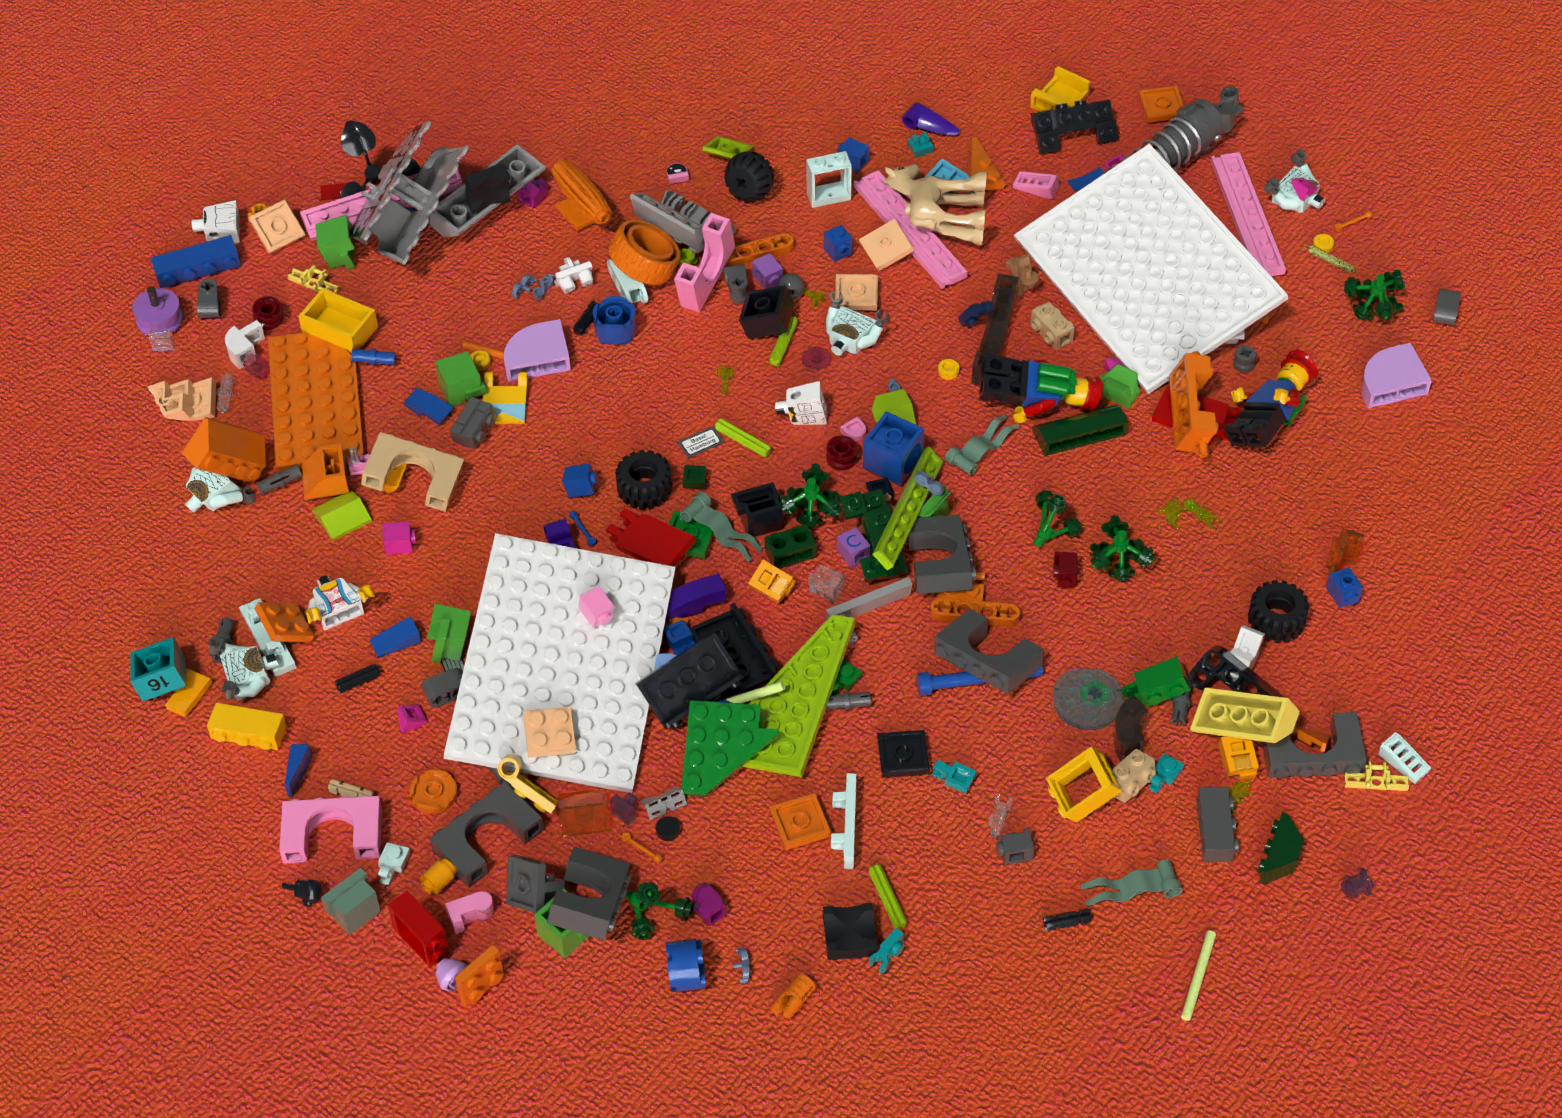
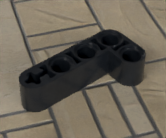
M1219 645L1213 646L1201 657L1190 671L1188 677L1191 685L1196 688L1205 687L1216 676L1236 692L1252 693L1248 689V684L1250 683L1257 688V693L1252 694L1261 695L1264 693L1267 696L1283 697L1231 652ZM1211 653H1215L1220 657V663L1212 660ZM1230 668L1237 670L1239 674L1238 678H1234L1230 675ZM1198 670L1205 673L1206 680L1198 677Z

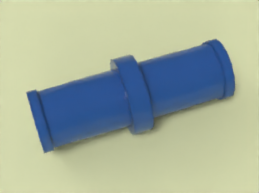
M352 348L351 362L370 363V365L374 366L375 364L394 366L395 352L376 351L373 348L371 350Z

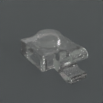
M999 793L994 797L996 813L991 812L988 821V827H991V837L997 839L1001 837L1008 811L1012 808L1013 798L1009 796L1006 803H1001L999 801Z

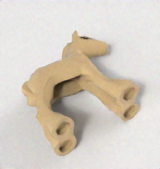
M917 164L897 167L894 170L885 167L888 178L884 179V183L903 193L910 200V203H906L905 215H909L911 224L920 229L932 230L942 235L956 237L982 246L985 209L966 215H954L943 211L938 204L983 208L987 172H978L963 180H948L934 176L915 180L920 173ZM949 191H971L966 194L948 193ZM949 223L967 225V227H964V226H955V225H952V224H949Z

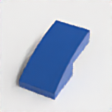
M416 388L403 403L421 417L424 414L439 426L453 410V407L445 401L419 388Z
M683 620L664 627V636L675 655L680 654L695 644L693 634Z

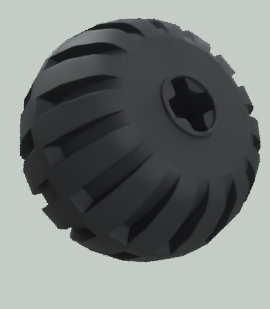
M751 151L741 152L734 155L728 162L724 175L726 187H729V192L734 194V197L737 199L754 202L764 198L770 192L774 183V171L772 166H770V162L767 159L765 160L763 155Z

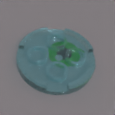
M1076 668L1066 672L1058 679L1054 686L1052 701L1057 715L1070 726L1083 730H1096L1110 725L1118 718L1123 706V695L1120 684L1109 673L1097 668L1095 670H1079Z

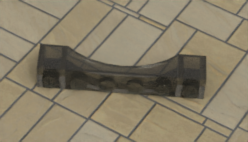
M998 274L992 297L993 311L989 313L985 332L979 349L976 352L972 367L971 384L980 385L981 364L986 353L997 356L1002 354L1018 294L1019 277Z

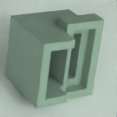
M361 867L321 897L325 911L349 935L381 912L376 892L369 885L367 874Z

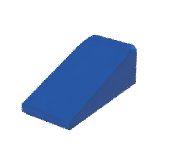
M412 617L400 621L370 639L377 658L421 642L418 629Z
M292 744L290 746L285 778V787L289 797H293L312 759L311 749L307 744Z

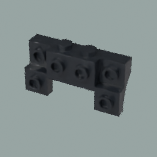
M1110 99L1087 103L1086 100L1074 101L1075 105L1067 106V103L1055 105L1056 109L1030 113L1039 153L1060 150L1058 134L1094 128L1097 143L1118 140L1116 121L1112 116Z

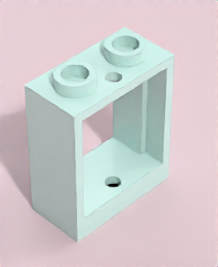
M846 151L806 159L807 196L812 208L851 200V163ZM841 170V181L815 186V175Z

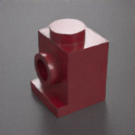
M1055 551L1053 578H1057V587L1076 588L1077 553Z

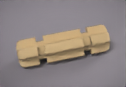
M332 779L328 785L330 793L336 795L341 793L340 796H374L372 790L366 788L362 790V787L346 782L341 784V781Z

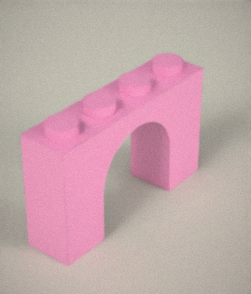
M710 213L702 228L705 248L699 267L683 262L674 278L680 305L699 313L735 248L730 219L714 213Z
M365 795L363 797L343 796L332 799L316 798L314 800L293 799L291 801H282L279 852L283 864L308 862L309 837L312 831L319 824L334 819L346 821L353 826V849L356 860L380 858L382 805L380 797Z

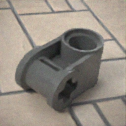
M745 264L724 267L725 281L731 300L735 303H743L748 292Z
M209 278L204 279L198 286V300L196 304L198 318L221 317V295L218 292L217 282Z

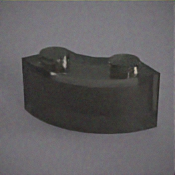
M1134 695L1122 704L1116 717L1113 745L1120 762L1135 749L1143 751L1145 738L1140 731L1146 727L1148 710Z

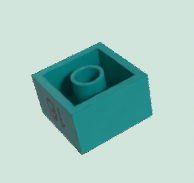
M174 637L130 652V682L142 701L156 698L159 695L186 686L185 655Z

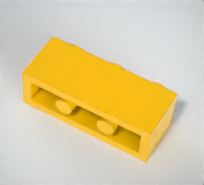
M216 703L207 728L211 739L218 742L227 741L241 746L250 745L264 750H278L287 725L284 715L280 713Z

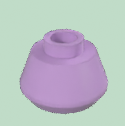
M445 958L440 961L436 967L435 974L440 988L446 991L456 989L455 976L466 968L467 965L454 958Z

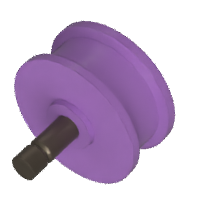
M148 287L147 291L141 293L135 299L132 306L138 329L148 336L160 337L168 335L178 329L183 321L179 299L174 292L168 289Z

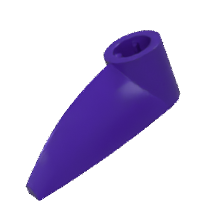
M914 103L902 116L903 124L910 129L919 127L939 134H960V129L920 103Z

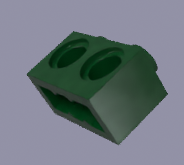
M807 524L795 526L764 537L765 552L770 563L778 569L816 558V542Z

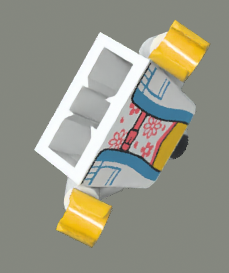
M329 576L320 577L317 581L319 587L313 589L314 597L310 599L308 610H306L308 623L319 620L325 631L363 615L364 611L361 600L364 603L368 597L375 596L371 586L365 585L360 588L352 583H346L343 578L331 581Z

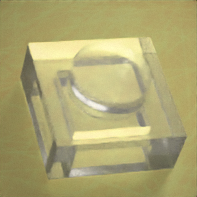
M171 330L149 332V340L153 351L174 350L175 343Z

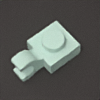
M386 843L378 861L380 867L378 876L381 877L380 883L389 885L395 871L402 873L410 856V848Z

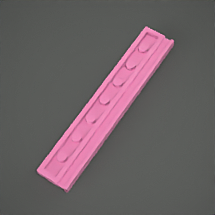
M1240 152L1223 154L1216 158L1211 156V165L1242 245L1270 276L1284 275L1286 271L1285 265Z
M458 169L449 178V185L440 195L439 199L449 196L463 185ZM418 173L408 176V178L415 181ZM362 192L301 211L300 215L310 240L317 239L315 224L347 215L353 226L367 198L361 195ZM391 193V200L405 209L413 208V206Z
M879 170L862 177L858 182L857 180L854 181V188L885 224L893 219L896 220L914 249L911 254L941 289L945 288L947 284L952 285L967 278V270L931 230L920 229L911 224L909 215H905L907 202L895 189L884 183L885 177Z

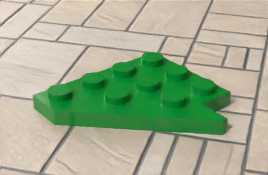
M690 700L681 787L684 796L706 797L779 736V729L760 728L761 705Z

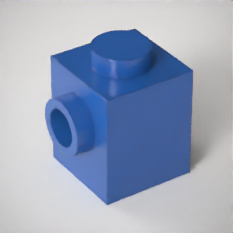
M849 137L837 149V153L846 151L851 163V170L857 173L869 162V146Z
M842 225L824 232V251L834 262L852 255V236Z
M590 463L565 467L562 482L568 497L594 494L595 486L598 484V475L596 471H593Z
M1350 567L1329 574L1326 589L1338 607L1341 608L1346 605H1354L1360 601L1363 586Z

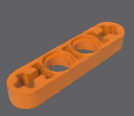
M783 233L736 245L725 267L750 264L753 260L769 253L773 257L788 254L794 249V239L790 234ZM766 246L769 247L770 250L762 251L760 250V248ZM742 252L751 253L749 256L741 255Z
M937 598L931 603V616L937 621H955L961 616L958 613V610L961 608L972 609L979 614L983 610H990L993 615L986 618H988V625L1013 627L1020 620V609L1016 605L1009 603ZM939 607L943 608V612L938 611ZM1007 613H1011L1012 617H1007Z

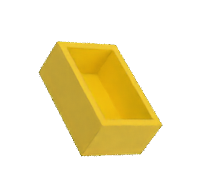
M323 288L298 316L302 333H309L345 348L351 354L352 348L360 350L378 328L374 309Z

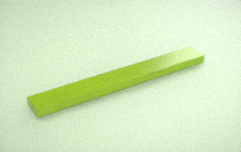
M931 447L923 450L872 554L886 570L893 568L929 493L928 488L919 485L915 481L914 475L917 471H923L929 475V478L934 477L935 480L943 464L941 458Z

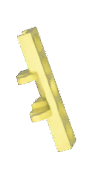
M313 265L309 270L306 269L304 272L293 268V272L287 275L288 280L317 292L322 288L328 291L333 289L335 294L339 292V286L325 281V278L328 276V270L324 269L321 271L317 269L316 265ZM315 273L319 274L318 279L312 278ZM312 282H316L317 285L314 284L313 286H311L310 284Z
M1368 761V765H1365V768H1367L1365 773L1347 774L1345 772L1344 775L1345 787L1398 791H1408L1409 789L1408 776L1390 775L1389 766H1386V762H1383V765H1372L1371 761ZM1372 770H1382L1383 776H1371ZM1353 778L1356 781H1348V779ZM1378 780L1381 784L1379 786H1376L1372 783V781ZM1402 781L1404 784H1396V782Z

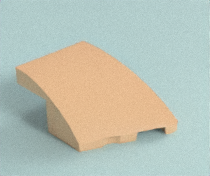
M213 378L192 383L187 379L171 385L163 381L148 386L165 418L196 421L204 420L205 417H215L216 381Z

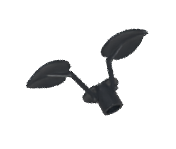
M348 120L345 123L341 136V145L343 150L350 156L357 157L362 153L364 154L367 164L364 170L366 180L362 186L354 181L347 183L341 191L340 199L367 190L365 189L366 183L376 181L381 171L377 165L370 163L367 151L372 150L376 145L374 133L366 125L352 120ZM411 158L409 165L402 171V174L406 177L417 174L421 167Z

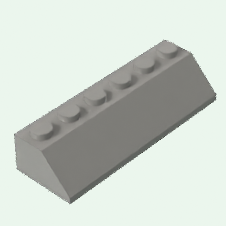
M518 144L485 168L488 169L504 163L510 174V196L546 170L545 165ZM463 184L442 200L435 210L430 213V226L443 237L459 236L501 203L488 205L478 213L472 214L466 204V185Z

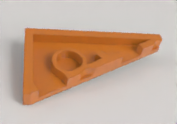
M972 137L969 150L971 152L969 177L978 172H987L985 190L1004 189L1006 183L978 138Z

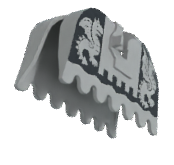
M430 121L414 127L393 153L387 164L383 165L378 175V179L381 180L379 186L376 187L370 182L366 183L370 190L368 193L362 191L361 195L365 196L367 200L360 210L351 231L352 237L365 245L370 241V234H374L378 238L377 249L379 254L392 262L404 265L409 259L411 248L417 244L420 238L419 233L428 224L430 213L438 206L440 195L447 189L449 178L457 171L459 160L469 149L468 145L451 149L438 147L429 155L415 181L403 175L402 171L409 165L412 153L419 147L422 135L429 129L432 123ZM391 193L418 211L410 212L390 199Z

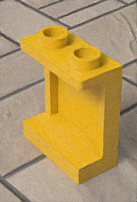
M1057 66L1054 77L1042 90L1035 88L1031 93L1030 107L1037 111L1056 109L1055 105L1067 103V106L1075 105L1074 101L1086 100L1088 98L1090 81Z

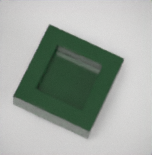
M684 465L683 488L705 489L706 466Z

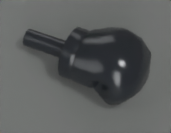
M303 879L297 880L295 885L289 883L282 884V889L293 890L294 896L301 898L302 904L305 907H311L313 903L321 900L322 886L317 880Z

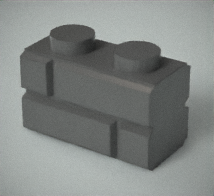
M470 397L450 430L452 440L455 443L476 449L479 443L484 442L489 426L495 424L496 414L493 405Z

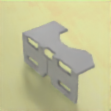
M680 787L669 789L659 796H648L639 800L645 805L650 820L666 814L667 808L673 811L687 805L683 790ZM677 792L680 793V794H678V795H675V796L671 797V795L674 794V793H677ZM667 796L668 799L661 801L662 798ZM656 801L658 802L657 804H654V805H652V806L649 807V804H651V803H653V802H656ZM680 801L683 802V803H681V804H679V805H676V806L674 805V804L677 803V802H680ZM660 810V813L652 816V813Z

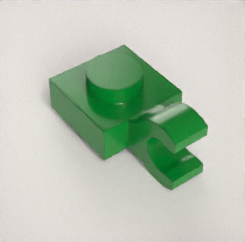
M844 660L831 695H838L842 689L849 692L863 677V671Z

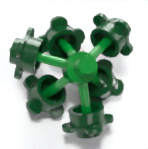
M1397 269L1392 273L1385 272L1384 276L1379 274L1374 281L1370 279L1364 280L1363 285H1361L1360 279L1348 277L1344 284V291L1347 297L1354 298L1358 296L1366 300V302L1359 301L1357 305L1353 304L1352 308L1355 310V316L1361 320H1373V316H1377L1380 320H1385L1403 309L1402 303H1398L1395 297H1388L1385 289L1389 292H1393L1395 289H1404L1405 284L1401 277V271ZM1379 297L1380 304L1375 306V312H1373L1374 308L1370 304H1373L1375 298Z
M816 463L812 464L810 469L802 472V477L807 483L804 488L794 489L790 487L787 490V495H780L781 501L779 502L784 513L789 512L793 516V511L797 510V507L803 510L808 507V510L801 512V517L796 518L797 522L803 525L807 524L808 528H815L816 524H823V520L819 519V513L813 511V501L817 500V509L826 514L825 519L830 516L834 518L836 515H840L842 509L839 506L841 502L837 501L840 497L837 491L833 493L829 490L820 492L819 486L828 479V473L823 472L820 469V465Z
M1113 515L1101 527L1102 531L1107 532L1109 537L1113 539V543L1101 542L1098 545L1096 543L1091 544L1090 550L1093 553H1089L1092 558L1090 562L1092 567L1098 571L1102 569L1108 572L1107 567L1113 561V552L1119 553V563L1113 565V571H1110L1108 576L1115 577L1117 581H1126L1129 579V576L1135 575L1136 572L1131 569L1129 563L1124 561L1127 562L1130 559H1135V562L1142 569L1145 565L1149 566L1154 561L1155 554H1153V547L1147 548L1143 546L1144 543L1141 539H1128L1125 531L1129 527L1128 523L1120 520L1118 515Z

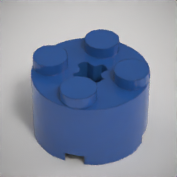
M609 296L604 298L603 302L597 303L594 306V329L598 341L603 344H629L637 330L634 305H631L628 299L624 297Z
M701 939L666 942L671 993L698 990L706 987Z

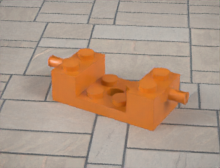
M1194 351L1192 353H1185L1169 374L1175 450L1199 453V457L1205 458L1209 455L1207 445L1218 431V423L1215 421V413L1199 411L1200 402L1197 400V393L1200 389H1203L1204 384L1212 377L1213 366L1210 362V356L1200 355V352Z

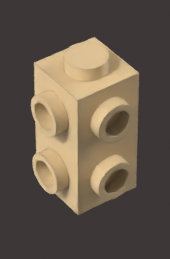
M1047 302L1032 310L1031 327L1044 338L1048 345H1051L1057 351L1073 342L1074 325L1061 314L1058 308Z
M1135 749L1116 765L1112 772L1122 792L1113 798H1117L1125 803L1131 797L1136 796L1139 790L1147 783H1150L1151 778L1156 775L1155 759Z

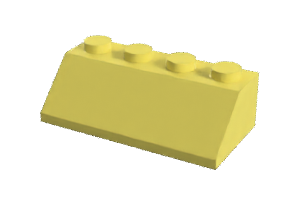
M1205 688L1190 730L1197 733L1277 743L1293 733L1300 711L1289 698Z

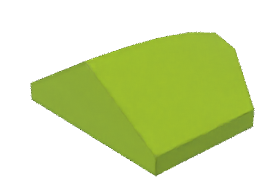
M904 389L876 395L871 409L876 423L887 411L916 425L912 402Z

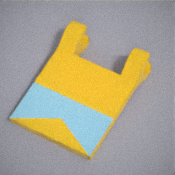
M485 372L484 384L487 394L483 395V401L493 405L496 414L495 424H525L528 387L527 372L518 373V386H494L493 372Z

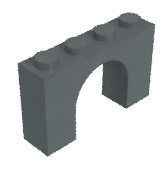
M960 515L916 518L907 537L909 551L942 549L952 554L940 560L914 562V580L917 594L972 590V580H976L975 566H971L973 565L972 552H968L970 550L969 538H965L967 536L966 524L961 523Z
M972 609L967 610L935 636L934 654L1006 694H1009L1042 666L1043 648L1025 638L1010 651L1001 655H985L975 651L973 647L987 636L988 618Z
M1357 712L1333 713L1330 730L1334 747L1322 754H1310L1298 749L1291 741L1290 735L1277 743L1262 742L1267 776L1285 778L1288 776L1309 777L1311 775L1332 776L1335 774H1345V772L1347 774L1363 773L1367 759Z
M506 782L499 787H494L487 796L480 801L474 802L470 809L462 815L456 816L450 824L443 829L437 830L430 838L432 851L441 860L443 858L449 860L457 870L455 874L469 888L488 874L486 861L468 844V839L475 829L489 823L502 824L508 827L525 845L544 831L542 817L517 795Z
M573 847L563 880L592 888L600 893L602 897L586 898L557 889L551 904L547 923L605 940L607 932H613L616 917L619 915L632 874L628 873L630 863Z

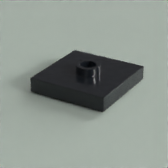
M924 730L877 733L882 778L929 774Z

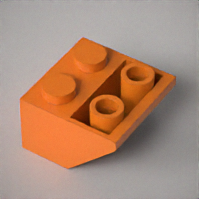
M342 443L320 446L301 465L305 500L349 493L346 460Z

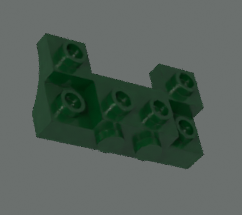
M882 489L863 494L860 491L840 496L839 503L841 502L845 520L862 517L861 523L867 542L870 544L871 554H873L892 515L890 508L886 505ZM900 551L893 568L886 570L873 555L861 558L858 561L863 571L865 583L880 579H896L906 576L908 573L902 551Z

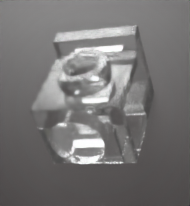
M820 564L816 572L813 571L809 576L810 592L829 599L830 603L834 604L844 590V574Z

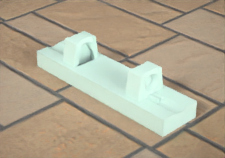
M258 598L248 604L239 606V609L263 656L275 653L279 666L271 668V671L277 677L296 669V665L284 642L271 641L254 609L258 602H262Z
M847 773L845 792H833L832 807L845 809V833L831 834V849L843 850L844 869H854L856 774Z

